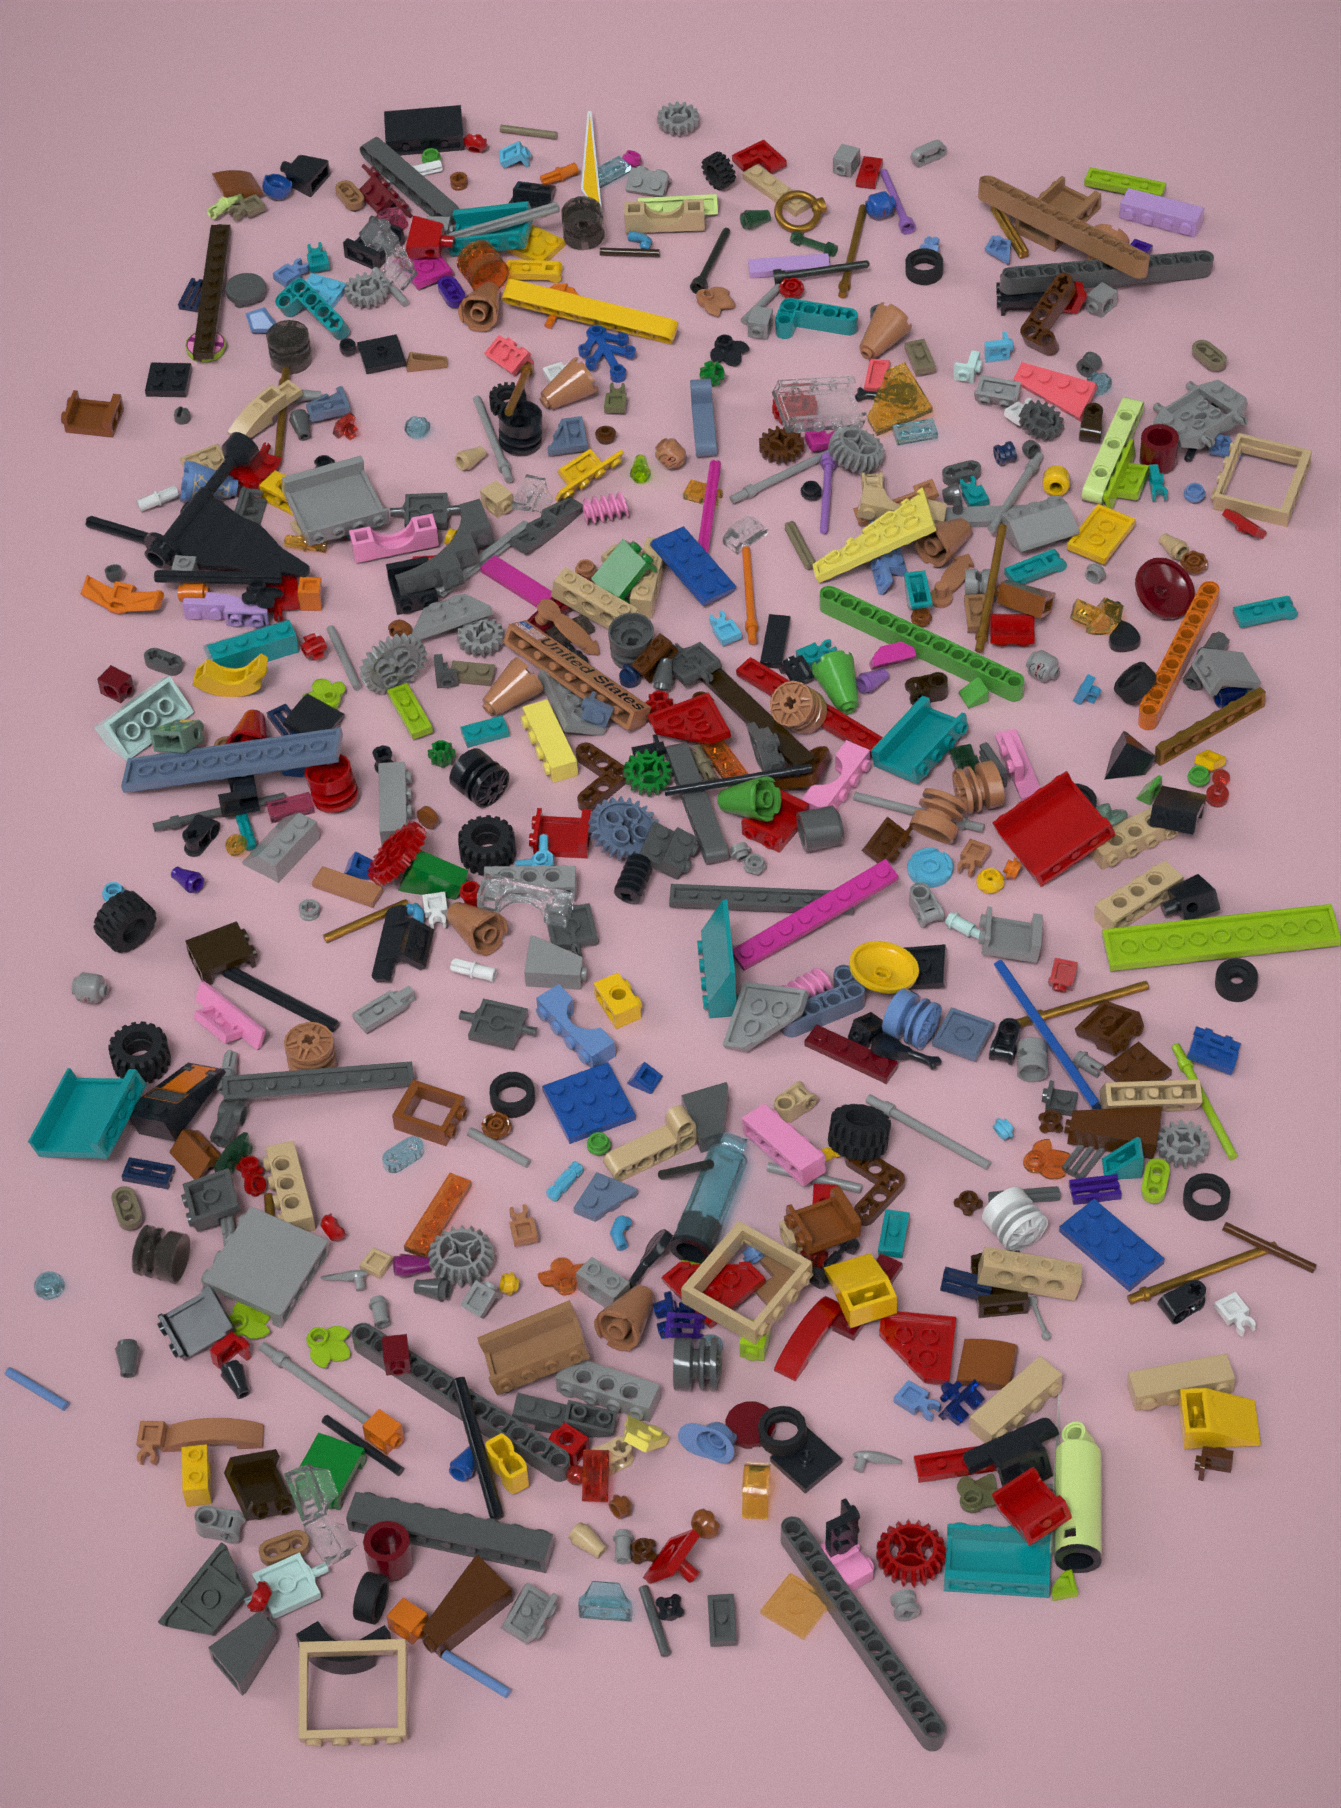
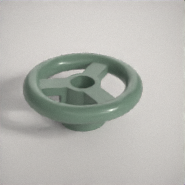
M1109 803L1095 807L1103 818L1106 817L1112 826L1123 821L1128 815L1124 809L1112 810Z

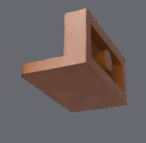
M182 1130L170 1150V1154L194 1180L203 1177L209 1167H222L226 1161L199 1130Z

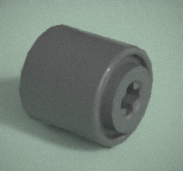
M833 805L797 812V828L805 852L842 844V837L844 836L842 820L839 812L836 811Z

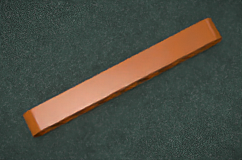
M1205 581L1200 585L1156 672V682L1149 692L1145 694L1139 706L1138 725L1140 728L1153 730L1158 726L1218 606L1220 587L1216 582Z

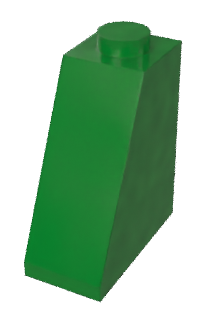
M422 850L415 855L417 858L405 870L398 890L419 895L445 892L447 899L456 900L460 894L462 884L469 881L466 880L468 870Z

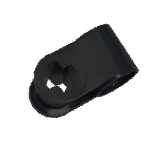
M197 814L182 833L183 840L186 842L184 846L186 855L190 857L200 856L212 840L217 837L220 831V822Z
M1006 1018L1000 1022L990 1047L989 1060L998 1059L1013 1065L1017 1044L1020 1041V1024L1017 1020Z
M1199 1280L1188 1281L1179 1288L1164 1294L1157 1304L1172 1324H1178L1204 1308L1206 1287Z

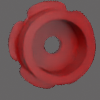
M252 1173L245 1177L244 1189L248 1195L251 1194L253 1197H256L264 1192L266 1181L262 1175Z

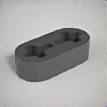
M969 460L946 466L942 471V481L949 486L954 483L960 485V479L968 483L970 482V476H974L977 480L981 476V465L977 461Z
M150 648L144 653L145 665L149 669L170 676H176L183 671L182 659L176 654L159 648Z

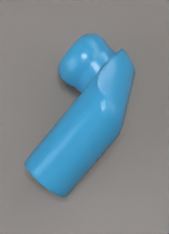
M629 232L628 241L640 243L641 249H650V245H652L650 237L640 232Z
M418 903L407 904L406 915L413 916L416 920L424 923V911Z
M624 1215L618 1216L615 1219L610 1230L611 1238L618 1251L625 1250L628 1247L624 1231L629 1230V1226H632L631 1218Z

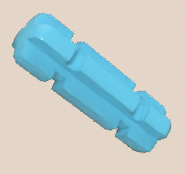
M576 1161L572 1162L568 1169L554 1182L555 1185H551L547 1189L546 1196L552 1201H557L562 1196L561 1193H564L576 1180L575 1177L578 1178L582 1174L583 1166Z

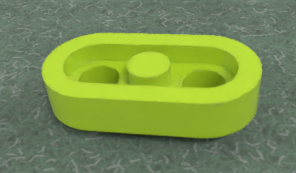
M1151 1159L1146 1164L1141 1196L1148 1203H1159L1166 1196L1170 1166L1163 1159Z

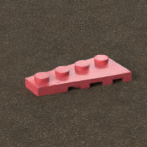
M1021 362L1013 379L1014 381L1021 382V387L1044 398V401L1054 404L1066 414L1073 415L1080 422L1083 419L1085 406L1091 402L1098 388L1094 382Z

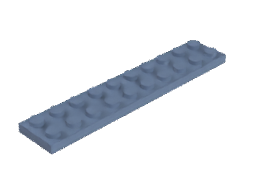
M340 727L196 748L186 753L168 752L128 758L121 787L123 793L139 792L141 790L160 789L162 787L181 786L183 784L202 783L204 781L223 780L259 773L266 774L273 771H287L294 768L339 762L343 732Z

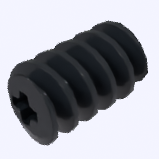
M634 853L627 857L617 884L614 887V894L620 900L629 904H638L640 902L647 882L650 879L649 876L653 872L650 866L651 861L647 856Z

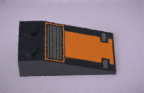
M189 1062L142 1096L135 1104L130 1119L138 1133L176 1141L182 1130L186 1128L222 1079V1076L225 1075V1070Z

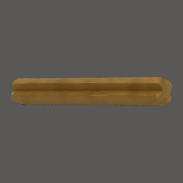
M991 206L992 214L1008 240H1011V245L1018 257H1027L1029 250L1008 215Z

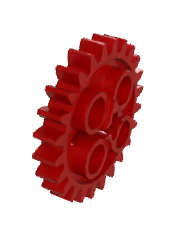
M413 821L407 825L403 824L400 830L397 829L394 835L391 834L383 842V845L378 848L379 852L373 856L374 860L370 862L371 867L368 868L369 873L367 874L369 879L376 885L385 886L387 882L391 883L393 878L397 879L400 872L404 873L405 869L410 867L412 861L417 858L415 855L421 851L420 847L425 844L424 840L427 838L425 828L418 822Z

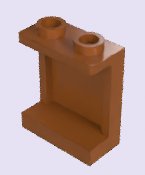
M73 390L71 397L67 399L66 410L61 414V423L64 424L65 432L113 438L124 411L121 394L113 393L110 402L80 399L78 391Z
M840 1186L831 1189L829 1199L795 1210L792 1204L786 1206L784 1223L788 1230H792L798 1247H802L806 1255L860 1237L861 1219Z

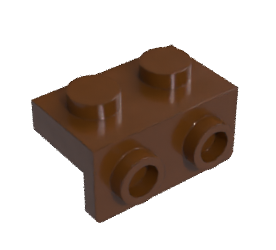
M659 633L631 666L647 682L651 683L659 659H672L679 650L667 637Z
M887 816L861 851L876 863L884 859L893 863L900 855L899 847L904 848L912 837L909 834L913 828L909 826L904 830Z

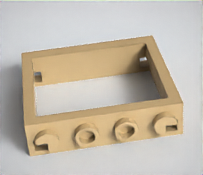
M1238 433L1235 442L1230 443L1229 457L1225 456L1223 462L1224 471L1218 474V486L1212 490L1210 499L1213 500V510L1224 512L1228 508L1247 518L1288 527L1311 465L1312 450ZM1241 453L1297 466L1282 508L1225 495Z
M738 1221L682 1286V1303L756 1345L764 1334L768 1335L771 1325L776 1320L779 1321L782 1318L786 1307L796 1301L800 1290L804 1286L809 1285V1280L813 1276L812 1262ZM744 1243L795 1271L754 1321L747 1319L702 1293Z
M406 1639L299 1642L298 1739L301 1743H305V1746L320 1747L321 1742H332V1746H347L348 1742L359 1741V1745L368 1746L375 1745V1741L386 1740V1744L394 1745V1743H402V1740H408V1643ZM398 1655V1728L308 1730L309 1657Z

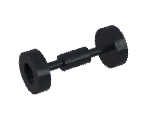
M856 1238L838 1244L840 1249L834 1251L825 1260L824 1266L821 1269L812 1266L813 1276L809 1282L813 1286L823 1289L829 1283L824 1267L836 1264L842 1258L841 1254L844 1251L854 1255L860 1249V1243Z

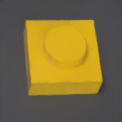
M1206 750L1195 756L1194 763L1206 767L1208 771H1215L1225 765L1227 757L1211 750Z

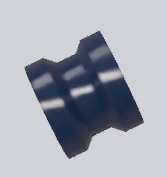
M1011 441L1005 442L1002 446L998 444L993 447L994 458L999 466L1004 465L1007 461L1014 462L1017 460L1016 449Z

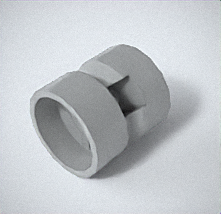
M965 569V595L986 594L990 569H983L982 572H979L978 569Z
M1029 1037L1018 1042L1017 1075L1021 1080L1039 1082L1048 1076L1047 1043L1044 1040Z

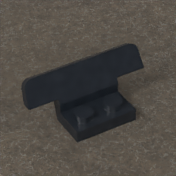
M404 905L394 906L387 910L371 975L377 983L390 982L394 964L400 961H404L419 970L426 967L435 929L413 917L405 919L408 907Z
M1049 1418L1038 1419L966 1451L963 1455V1462L970 1474L993 1465L998 1470L1002 1487L1032 1467L1037 1470L1042 1481L1052 1477L1053 1473L1046 1449L1041 1443L1059 1435L1058 1428Z

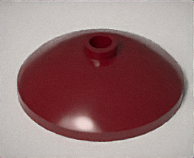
M1153 558L1146 561L1137 571L1135 578L1136 592L1147 610L1164 619L1180 618L1187 613L1195 597V589L1189 574L1182 566L1167 558Z

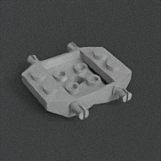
M1219 379L1201 385H1196L1189 381L1186 384V389L1190 390V392L1167 407L1162 406L1158 402L1153 405V410L1158 412V415L1152 422L1153 425L1166 424L1173 427L1179 435L1178 445L1183 448L1202 449L1206 445L1211 448L1215 445L1214 439L1218 434L1231 430L1238 424L1245 426L1248 423V418L1244 416L1248 405L1247 398ZM1207 399L1216 404L1217 406H1219L1220 408H1222L1223 410H1225L1226 412H1228V414H1224L1223 412H1221L1219 408H1215L1214 406L1209 404Z

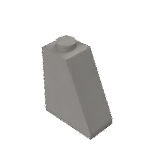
M530 936L524 971L526 986L553 988L560 984L563 989L581 990L582 981L587 980V967L583 966V957L536 936Z

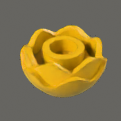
M986 868L976 877L978 889L985 894L998 893L1005 885L1004 876L999 870L994 868Z

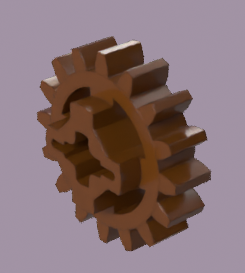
M776 426V430L769 428L768 433L763 432L762 438H759V452L762 453L763 458L768 457V462L776 460V464H779L780 461L787 464L788 460L794 462L795 456L801 457V452H804V437H801L800 431L795 433V428L788 430L787 426H784L783 429Z

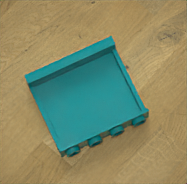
M67 1068L28 1143L39 1157L108 1159L147 1084L136 1069H128L124 1079L77 1078L71 1068Z

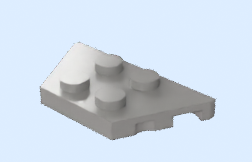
M454 595L448 600L434 602L425 607L412 631V635L414 638L417 636L419 640L493 615V611L490 605L469 595Z

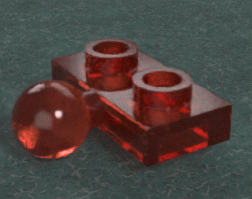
M583 1450V1467L573 1465L568 1469L566 1473L568 1482L576 1486L582 1484V1501L608 1502L609 1450Z

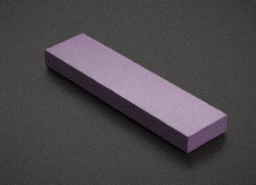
M828 253L748 259L750 278L773 277V269L781 268V270L788 272L830 265Z

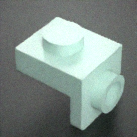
M971 351L967 364L958 362L954 364V380L974 383L977 373H981L983 366L979 351Z

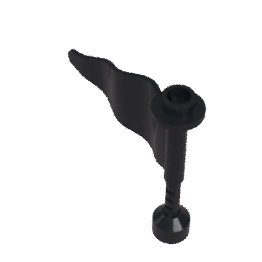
M233 432L222 445L225 460L205 486L197 491L165 534L150 532L144 539V544L147 548L145 551L147 560L154 566L162 569L166 568L167 565L172 566L175 555L196 556L198 566L207 569H236L243 572H280L282 575L299 578L307 577L310 573L309 565L283 549L261 525L242 517L226 504L214 498L215 492L234 468L249 467L259 454L256 443L240 432Z

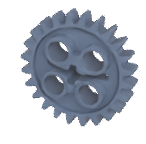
M622 796L619 797L618 801L614 797H611L609 802L604 799L602 804H597L590 815L588 822L590 825L588 832L592 833L590 839L597 840L595 847H603L601 853L608 851L610 852L609 858L616 855L618 861H621L622 857L627 859L631 854H639L650 826L654 821L657 823L659 821L658 819H652L654 812L647 813L648 806L641 808L639 807L640 801L633 804L630 797L627 802L623 800Z

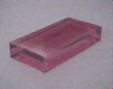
M309 792L266 802L271 824L280 822L284 817L298 812L303 815L315 813Z

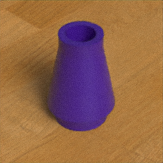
M178 866L171 872V878L176 880L188 893H197L203 888L204 878L199 872L183 869Z

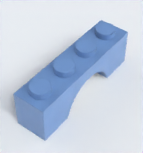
M560 984L536 998V1013L539 1018L549 1023L555 1035L559 1034L564 1039L566 1046L578 1054L580 1061L584 1065L587 1064L590 1068H593L616 1057L615 1042L601 1027L583 1029L570 1021L574 1013L573 998Z

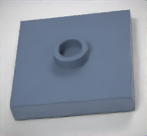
M951 1007L932 1041V1046L976 1062L995 1028V1023Z

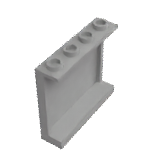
M361 455L282 477V492L308 546L350 535L349 530L369 526L375 528L388 524V508L383 509L364 471V460Z
M250 1207L247 1213H243L239 1218L236 1230L228 1235L223 1250H219L216 1253L210 1270L206 1269L203 1273L201 1283L203 1288L210 1285L216 1292L271 1316L272 1324L282 1328L328 1256V1240L254 1207Z

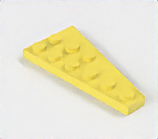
M920 488L917 491L918 495L911 500L907 498L901 502L902 506L894 512H886L862 529L863 534L855 539L849 538L845 541L846 545L843 548L832 550L815 562L813 569L817 581L821 583L825 580H830L836 575L850 571L854 567L870 562L874 558L890 553L894 549L908 545L912 541L937 531L924 488Z

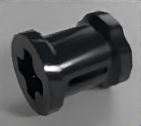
M385 745L376 747L373 750L372 754L376 761L374 767L378 773V763L393 762L391 760L393 754L391 748Z

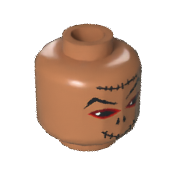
M664 438L656 445L655 457L666 469L674 467L677 469L685 462L686 451L676 439Z

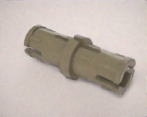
M700 744L694 745L693 747L696 752H694L693 748H690L698 772L701 773L704 781L719 779L712 767L711 759L707 758Z

